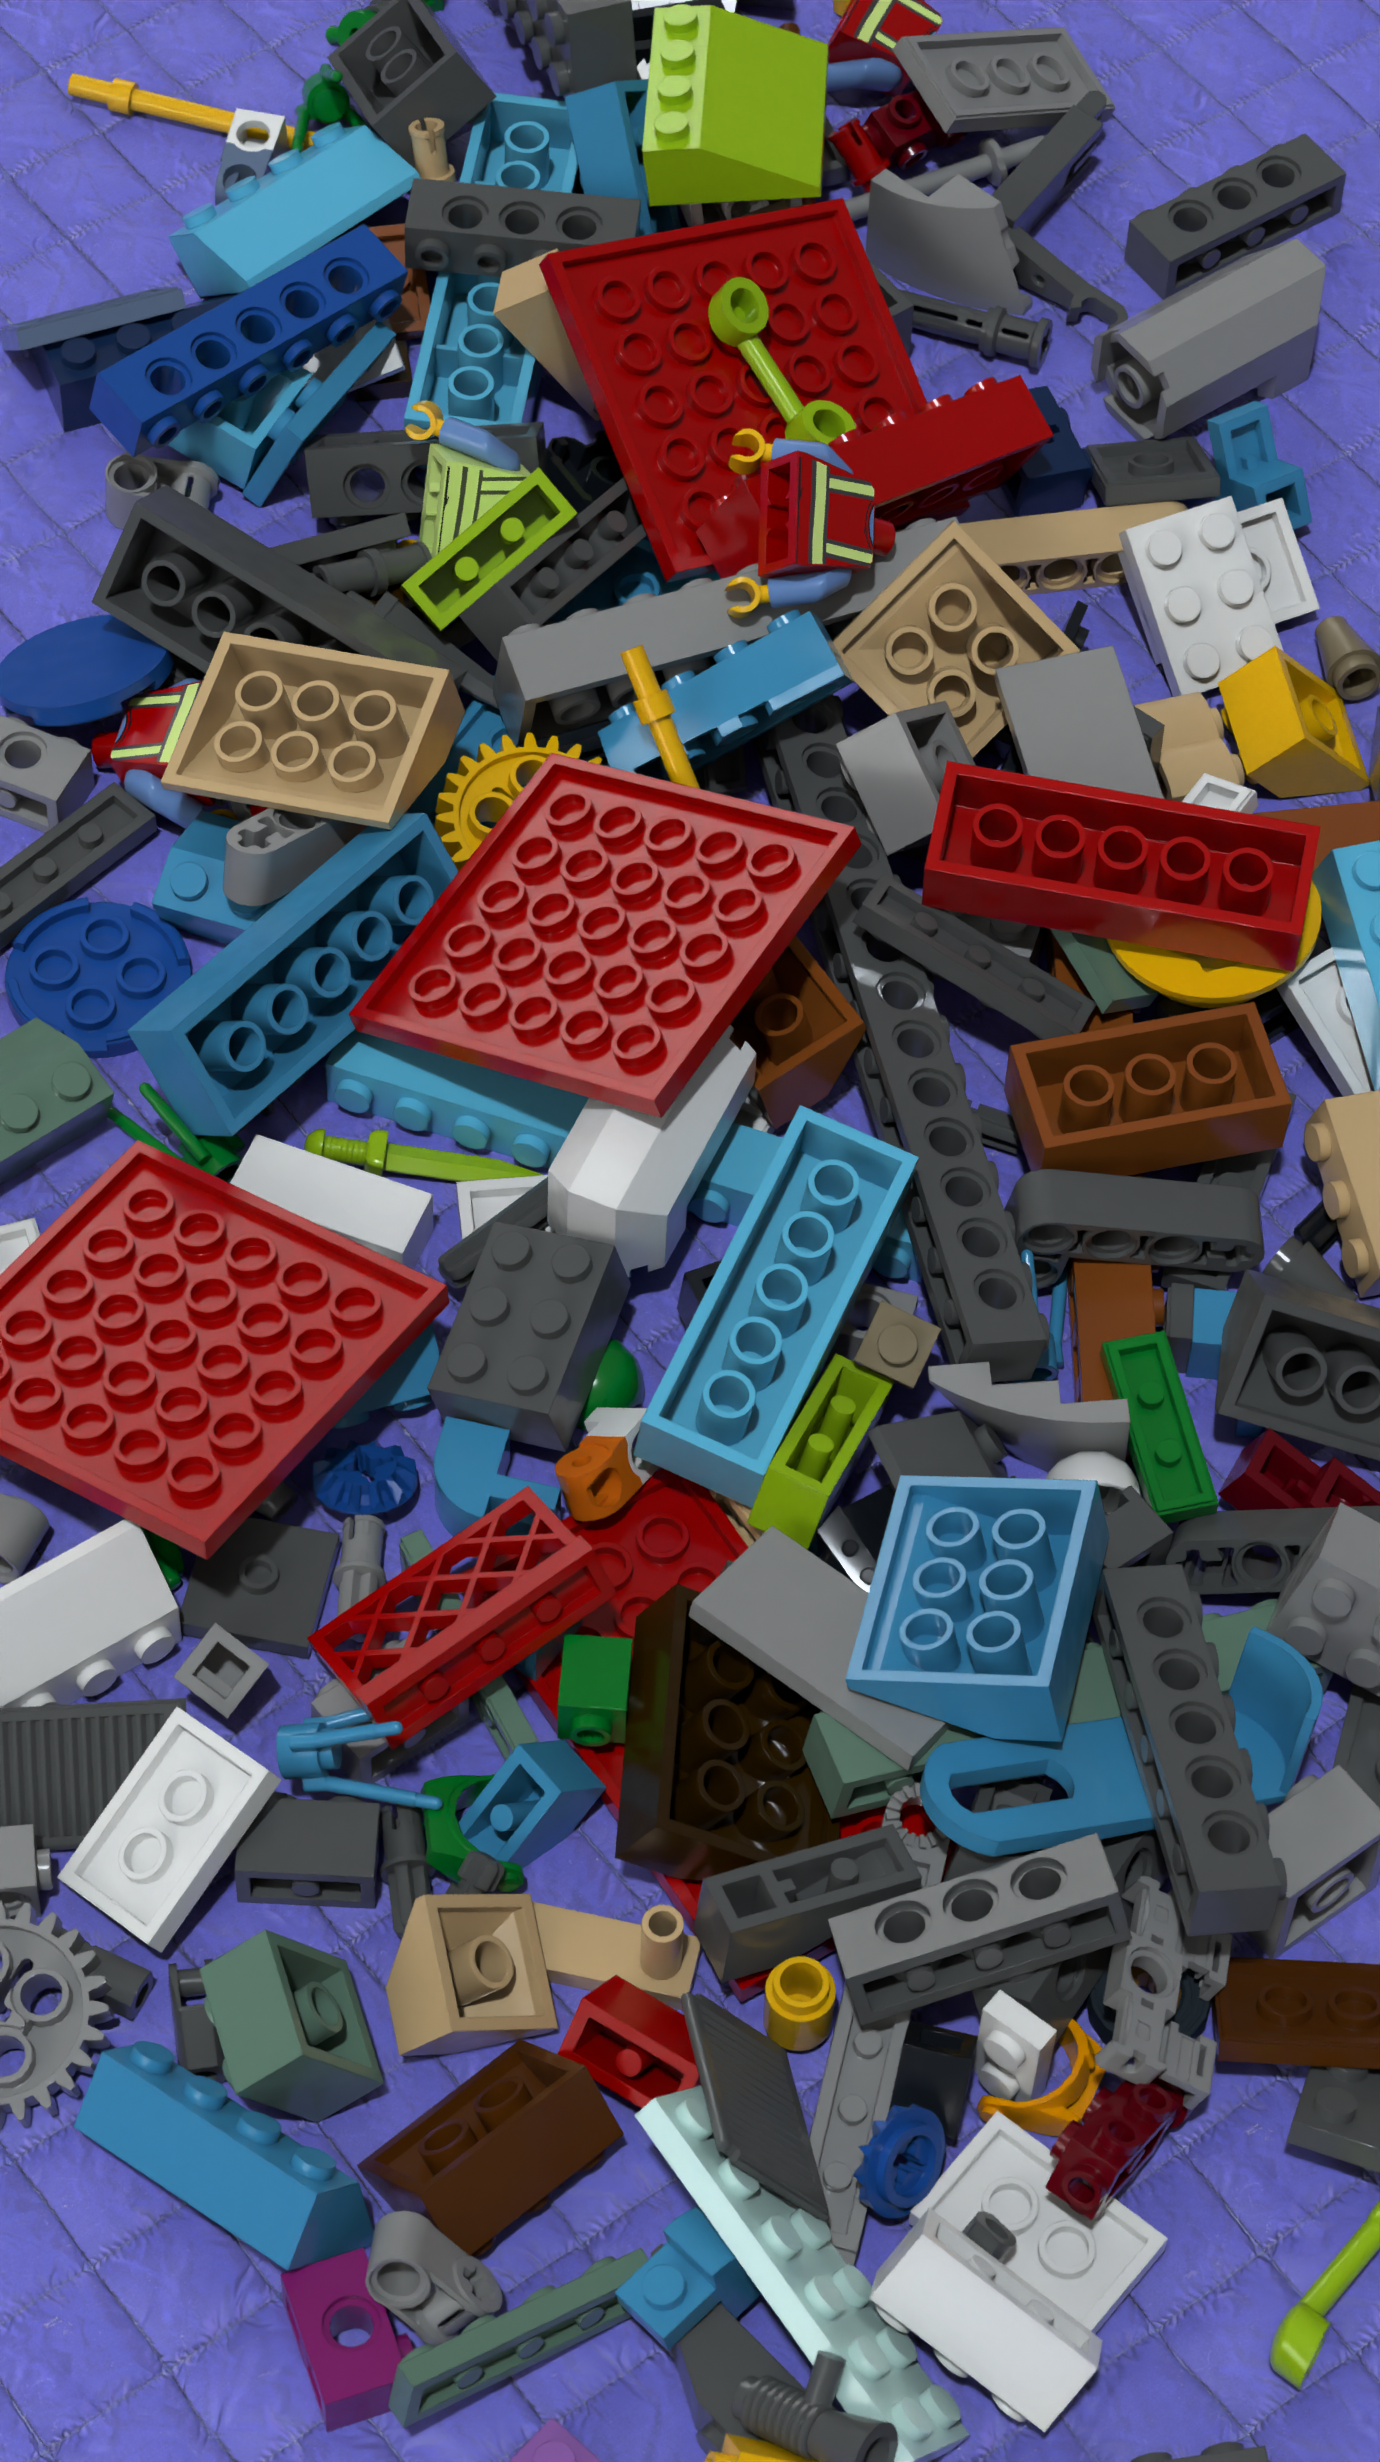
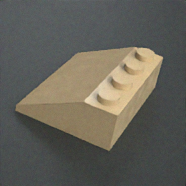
M223 632L164 772L161 784L163 789L392 830L446 762L465 710L451 672L448 669Z

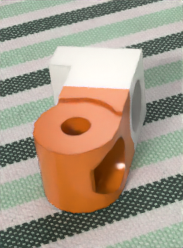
M597 1407L584 1421L588 1434L579 1443V1447L565 1454L556 1463L555 1474L570 1514L575 1520L583 1522L595 1521L615 1513L623 1507L659 1468V1466L633 1455L635 1448H632V1443L639 1432L640 1423L647 1408Z

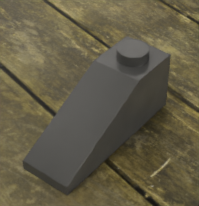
M890 1824L703 1878L693 1929L721 1983L774 1968L789 1958L804 1954L833 1937L828 1923L829 1918L907 1894L921 1885L922 1875L894 1825Z
M662 2244L651 2252V2257L663 2247ZM720 2302L671 2348L691 2416L698 2431L696 2438L706 2454L710 2451L721 2452L726 2434L767 2441L746 2431L742 2426L741 2420L732 2413V2400L739 2384L748 2376L761 2378L765 2375H770L793 2387L806 2391Z

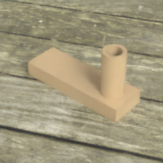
M532 1902L549 1982L593 1991L613 1976L618 1975L671 2008L683 2011L680 1998L684 1993H691L702 1944L698 1937L683 1934L684 1920L677 1909L669 1905L653 1906L645 1912L642 1918V1925Z

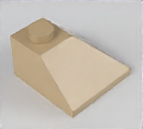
M424 1894L415 1899L386 1985L399 2056L455 2054L549 2033L558 2029L531 1894Z

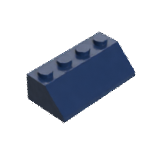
M232 293L186 305V309L30 348L64 433L102 423L89 409L97 373L240 293Z

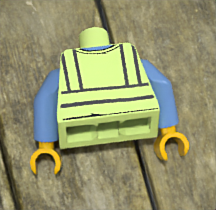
M424 400L412 405L411 408L427 414L430 420L429 429L425 430L419 426L409 424L405 426V430L408 436L414 440L421 441L432 435L439 437L440 444H430L419 534V541L425 543L433 558L531 473L520 463L517 452L493 434L454 417H448L446 420H443V414L438 405ZM406 539L399 542L396 546L397 548L405 547L418 541Z

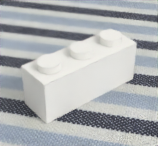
M258 1134L254 1137L230 1182L245 1191L411 1269H414L434 1230L433 1194Z
M928 2208L876 2272L869 2299L876 2303V2309L880 2316L896 2330L903 2333H910L912 2331L934 2348L937 2359L949 2371L963 2378L970 2375L990 2390L997 2406L1016 2421L1025 2422L1029 2420L1045 2432L1098 2369L1102 2339L930 2208Z

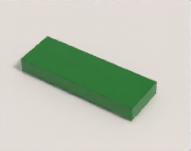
M1159 1331L1102 1343L1100 1356L1113 1399H1127L1130 1429L1127 1445L1144 1500L1166 1524L1216 1514L1219 1502L1166 1332Z

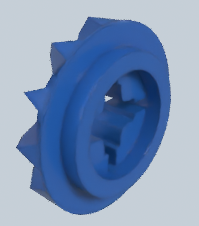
M374 1439L368 1445H359L350 1440L346 1449L328 1448L326 1449L324 1459L313 1463L312 1488L314 1494L324 1505L343 1513L369 1515L392 1510L408 1501L417 1488L418 1479L415 1459L404 1456L401 1446L393 1445L382 1448L378 1439ZM362 1473H367L370 1477H373V1481L369 1482L367 1476H363Z
M914 2103L908 2108L893 2105L887 2114L886 2121H873V2136L869 2143L859 2146L864 2153V2160L853 2174L862 2184L859 2191V2200L871 2207L874 2213L886 2218H900L910 2214L915 2205L921 2202L934 2187L944 2162L945 2134L940 2120L932 2111ZM897 2153H902L903 2157L908 2158L906 2165L899 2163L898 2166L893 2165Z

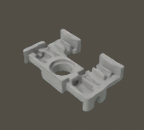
M1141 1876L1121 1895V1898L1134 1903L1130 1927L1132 1939L1117 1943L1112 1947L1103 2004L1117 2010L1113 2038L1094 2056L1095 2062L1102 2069L1134 2084H1149L1159 2075L1158 2078L1183 2089V2106L1193 2110L1210 2095L1217 2042L1203 2035L1193 2039L1178 2032L1179 2024L1171 2021L1167 2026H1164V2023L1176 2013L1181 1975L1186 1969L1194 1970V1978H1200L1199 1998L1207 2002L1226 1986L1233 1935L1226 1933L1187 1937L1183 1920H1180L1181 1913L1174 1890L1172 1889L1168 1894L1159 1891V1881L1148 1876ZM1131 1966L1142 1968L1150 1974L1156 1984L1157 1994L1145 1992L1135 1983L1131 1975ZM1132 2057H1135L1134 2065L1126 2063Z

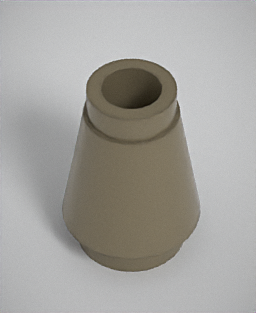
M1332 616L1323 620L1315 630V637L1327 684L1336 689L1338 694L1346 700L1355 701L1366 698L1380 685V656L1348 624L1345 618Z

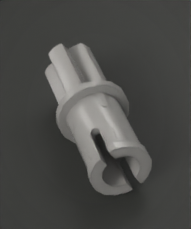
M355 1514L354 1520L348 1517L343 1522L342 1555L340 1564L333 1571V1583L339 1589L337 1617L383 1586L386 1582V1573L381 1568L385 1524L376 1516ZM367 1633L354 1634L347 1640L353 1639L357 1642H364Z

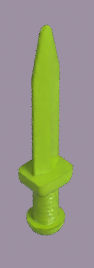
M322 1128L311 1132L304 1144L305 1151L337 1162L364 1166V1171L381 1177L383 1171L461 1182L543 1175L499 1159L387 1143L389 1131L386 1130L371 1132L368 1141L365 1142L363 1140L325 1135L326 1129Z

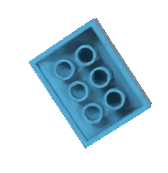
M900 1475L845 1679L848 1689L993 1739L1062 1742L1110 1536L1097 1480Z

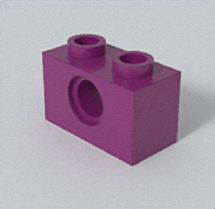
M364 2247L280 2274L283 2304L327 2432L391 2412L388 2403L397 2365L407 2354L413 2351L407 2333L394 2335L387 2313L392 2311L376 2302L367 2291L365 2280L369 2261ZM348 2328H359L370 2335V2338L365 2343L355 2347L341 2345L334 2339L341 2331Z

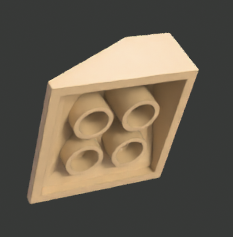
M954 520L832 641L853 680L888 716L896 712L946 701L972 758L1008 723L995 684V669L1081 651Z

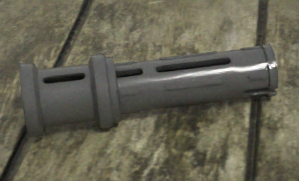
M900 290L914 305L912 328L978 344L979 351H982L986 356L994 357L997 353L1028 360L1029 367L1040 369L1043 365L1052 336L1053 322L1051 319L1041 318L1039 322L1009 315L1007 314V309L1000 306L990 307L986 312L942 299Z

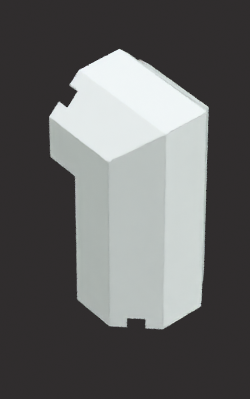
M731 1025L720 1037L662 1118L593 1098L588 1099L548 1170L547 1221L552 1233L556 1232L557 1234L615 1245L628 1278L630 1277L631 1270L648 1265L647 1272L665 1267L686 1228L687 1205L755 1082L757 1053L746 1041L740 1050L729 1039L734 1030Z

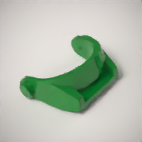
M495 1774L485 1776H444L424 1782L421 1789V1794L437 1796L441 1798L443 1803L439 1810L423 1808L425 1820L423 1824L427 1840L426 1862L454 1882L459 1883L461 1880L457 1872L467 1854L472 1850L480 1851L460 1831L455 1813L471 1806ZM498 1860L504 1866V1874L495 1890L502 1892L517 1890L524 1883L522 1866Z

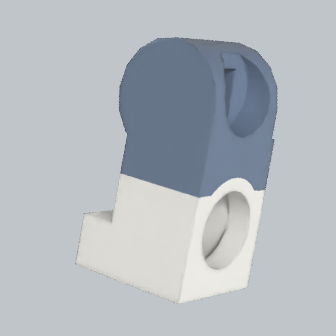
M236 108L220 158L221 165L215 187L216 206L228 199L225 192L227 188L250 176H255L257 180L271 172L268 165L270 161L289 151L285 116ZM261 128L270 135L269 139L265 141L248 138L246 129Z

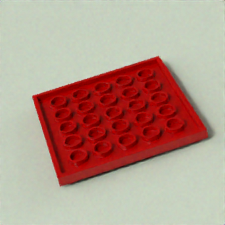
M843 198L548 253L539 264L666 583L717 571L696 531L712 515L710 506L721 497L736 489L733 482L741 474L734 472L729 467L730 456L735 454L742 456L755 455L746 446L738 447L732 445L734 435L742 429L751 428L762 435L765 443L773 444L775 438L785 439L786 421L739 349L719 340L711 329L708 317L710 301L718 290L731 278L744 277L750 279L764 293L769 306V319L765 328L758 334V337L804 407L810 402L817 400L833 402L851 415L856 424V429L860 431L861 435L874 431L873 428L885 418L901 411L905 412L907 418L919 414V410L928 403ZM966 500L918 520L933 518L936 521L952 517H960L970 507V504ZM915 520V521H913V522H910V523H907V524L902 525V526H900V527H897V528H895V530L905 529L907 526H909L910 524H912V523H914V522H916V521H918V520Z
M551 753L353 1007L349 1016L358 1032L662 1118L861 846L855 826Z
M137 1140L0 1274V1455L208 1560L449 1304L447 1285Z

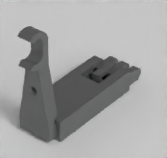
M1089 91L1076 106L1073 105L996 189L992 196L1002 203L1008 222V234L1015 245L1019 257L1018 264L1013 268L1017 283L1068 308L1066 322L1077 321L1079 314L1082 312H1091L1109 324L1108 329L1128 319L1126 309L1119 302L1086 282L1029 235L1089 168L1092 159L1090 155L1094 152L1097 144L1095 139L1100 135L1103 123L1100 120L1107 103V98L1103 93Z

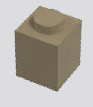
M881 1301L853 1362L912 1390L942 1328Z

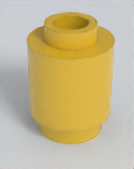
M805 1956L792 1957L778 1964L767 1978L763 2025L770 2039L785 2049L793 2051L812 2049L821 2044L830 2033L833 2022L836 1986L831 1973L821 1963Z

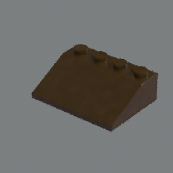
M676 1584L636 1616L615 1858L674 1878L703 1880V1878L838 1840L840 1817L831 1819L802 1751L813 1716L822 1710L689 1617L692 1601L701 1592Z

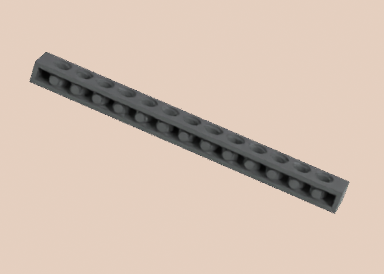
M832 694L752 739L773 807L855 826L861 842L859 849L810 914L809 920L826 974L861 1017L867 1028L852 1056L879 1140L919 1157L909 1192L901 1210L938 1326L942 1328L940 1332L950 1364L989 1362L992 1382L1029 1380L1032 1378L1041 1354L1048 1349L1050 1341L1049 1324L1046 1316L1043 1313H1038L1032 1295V1273L1029 1265L1026 1262H1021L1015 1244V1222L1012 1214L1009 1211H1004L998 1193L999 1177L997 1167L993 1161L987 1160L981 1142V1120L977 1112L971 1111L965 1093L966 1077L964 1068L960 1063H955L949 1045L950 1029L948 1020L945 1015H939L933 997V975L921 963L890 944L878 941L870 932L852 922L882 873H885L901 884L902 882L897 874H892L887 854L878 835L868 829L866 821L868 813L858 791L848 784L842 773V757L836 743L846 739L847 735L843 726L841 699L839 696H833Z

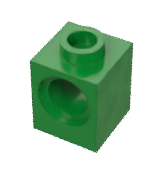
M575 1634L564 1635L558 1697L559 1739H572L578 1744L592 1747L602 1746L609 1742L625 1743L633 1639Z

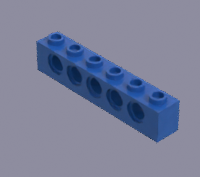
M363 224L97 373L89 409L133 458L153 446L156 449L162 448L172 442L181 430L198 420L201 423L210 421L222 411L226 404L240 396L251 397L257 394L273 377L287 369L290 372L299 370L310 361L315 353L331 344L334 347L344 344L362 326L373 320L381 322L389 318L402 303L401 294L408 270L375 234Z

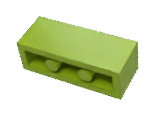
M538 467L407 579L400 589L436 632L440 633L495 583L556 534L578 513Z
M835 1353L768 1466L747 1524L764 1532L771 1526H774L808 1550L817 1535L816 1531L824 1523L868 1446L870 1438L867 1432L878 1425L895 1381Z

